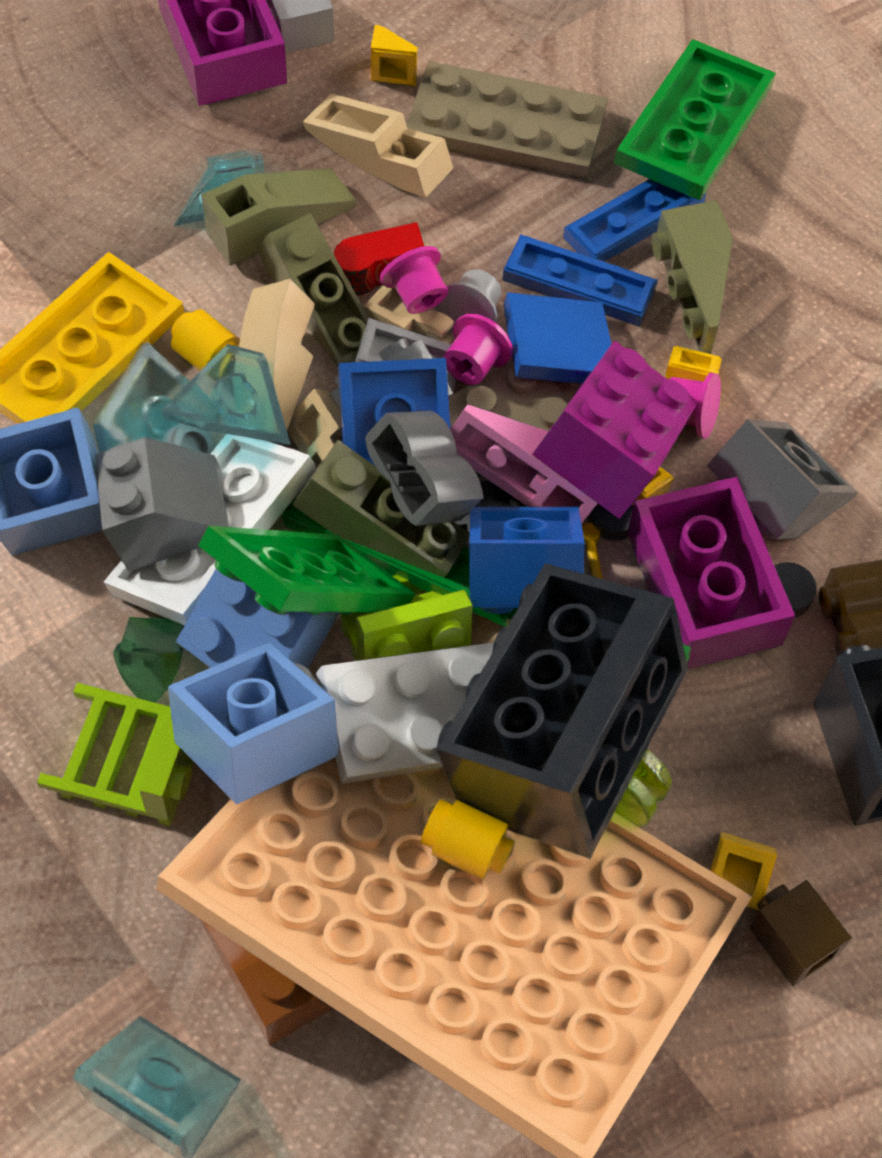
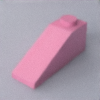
M468 404L450 430L455 440L457 454L462 456L476 472L526 506L579 507L582 524L598 504L532 455L548 431Z

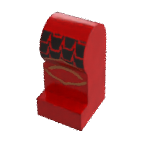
M414 222L346 238L336 245L334 256L356 296L369 293L375 286H383L380 281V274L390 262L410 250L424 247L425 245L418 223Z

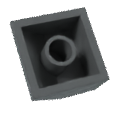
M747 419L707 465L719 478L717 481L737 477L750 510L754 514L753 517L759 531L772 539L799 538L851 501L858 493L788 422Z
M147 437L123 445H117L109 450L95 454L102 531L128 572L199 548L198 544L209 525L229 527L219 463L215 455Z

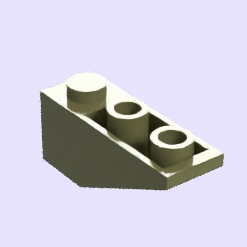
M332 168L245 174L201 194L206 233L230 266L258 253L257 249L267 234L309 213L312 214L318 225L356 207V199Z
M717 200L661 211L657 232H654L651 238L655 259L658 262L663 261L667 271L669 294L673 300H679L683 310L682 320L686 336L689 339L695 340L700 352L708 354L712 352L719 326L733 240Z
M309 213L267 234L258 247L257 252L275 283L291 279L315 303L307 328L338 367L339 363L355 362L369 317L312 214Z
M337 440L316 468L292 504L334 535H339L346 540L443 578L448 574L470 537V532L454 521L419 526L412 524L397 506L390 480L385 478L375 465L339 440Z

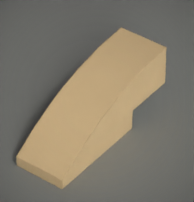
M330 93L303 121V125L309 133L350 163L384 182L424 198L453 169L445 138L407 128L402 112Z
M291 279L252 290L239 342L236 373L238 429L241 433L269 442L285 438L313 359V355L301 345L315 303Z

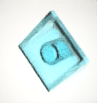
M146 342L141 344L92 425L100 453L114 446L123 445L143 437L162 441L168 429L184 422H196L208 430L220 408L155 348Z
M141 1016L81 1064L73 1076V1080L87 1101L175 1158H192L241 1081L234 1074Z

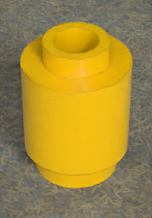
M204 309L182 314L175 321L171 329L172 349L209 379L217 378L219 381L225 382L235 376L237 373L240 338Z
M440 799L430 815L420 843L432 849V856L484 880L490 870L498 874L502 872L513 849L515 840L506 837L509 824L458 800L454 804H450Z

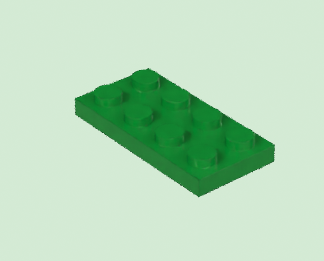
M692 39L617 148L614 164L701 200L772 88L776 72Z
M209 525L198 544L201 549L216 560L214 566L220 573L232 580L244 582L257 593L255 600L261 606L279 615H286L287 612H307L312 615H319L320 612H338L343 615H351L352 612H368L372 614L410 604L415 596L413 591L339 535Z

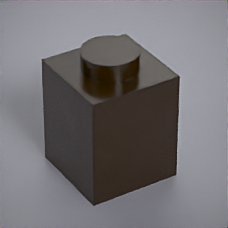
M805 880L791 890L785 884H782L766 894L756 904L760 911L750 927L751 932L792 987L838 957L852 939L808 880Z

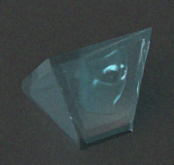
M246 149L207 156V168L173 226L205 220L201 194L245 174L264 173L262 153L254 149Z
M227 344L160 410L165 419L198 429L291 445L267 359L264 353Z

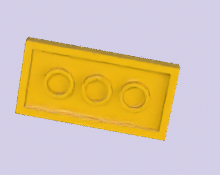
M106 253L0 349V412L16 424L78 407L82 412L174 325L175 321L185 313L183 302L112 253Z

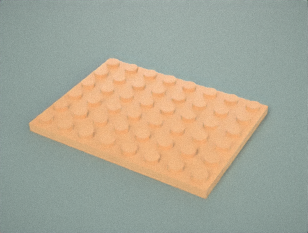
M335 758L237 805L230 799L158 876L157 891L557 1158H593L752 898L746 892L615 812L590 859L508 830L506 837L515 840V844L502 872L498 874L490 870L486 878L482 880L432 856V849L420 843L425 826L438 801L442 799L450 804H454L456 801L444 768L341 784Z

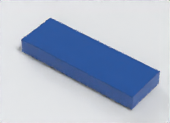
M648 179L564 227L563 238L577 253L606 262L649 237L654 232H657L661 211L704 203L706 193L701 200H698Z
M520 234L503 269L502 278L503 281L550 297L602 302L606 316L639 327L643 322L658 283L657 279Z

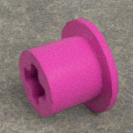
M433 246L415 248L400 255L390 262L380 274L381 283L386 288H396L410 314H418L430 310L440 304L448 295V289L436 268L440 262L441 253Z
M465 314L459 317L454 324L453 337L455 340L443 358H446L447 371L454 378L468 385H476L481 383L492 367H501L508 363L513 355V345L506 332L489 318L478 314Z
M710 372L704 382L671 377V380L680 383L688 391L689 395L698 401L685 425L696 427L698 437L707 439L714 428L720 404L721 383L719 374Z

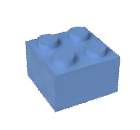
M79 407L0 429V541L11 556L102 531L95 454H98L94 435Z
M215 569L176 642L210 668L270 642L291 662L301 664L308 669L340 613L320 612L319 615H312L307 612H287L286 615L273 613L255 600L257 593L244 582L232 580Z
M270 642L168 686L175 743L236 805L338 756L335 699Z

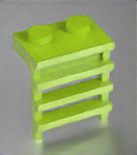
M398 575L393 576L414 593L425 591L410 584L407 579ZM465 590L445 595L431 591L414 596L411 603L372 614L368 612H352L351 615H338L341 621V630L344 637L349 639L351 653L355 661L471 646L473 605Z
M77 682L73 691L74 696L93 701L63 778L40 773L37 780L38 787L59 792L63 798L73 800L74 797L92 801L96 807L105 809L106 805L125 810L127 815L138 818L140 814L158 819L160 824L171 826L179 801H182L187 793L194 761L174 741L170 707ZM109 706L125 710L96 786L93 787L79 783ZM141 714L157 718L128 796L112 792Z

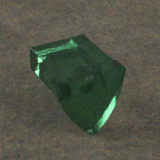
M129 617L122 641L116 644L113 656L119 674L137 698L155 703L168 690V686L173 683L183 656V648L176 642L184 627L183 624L168 618Z

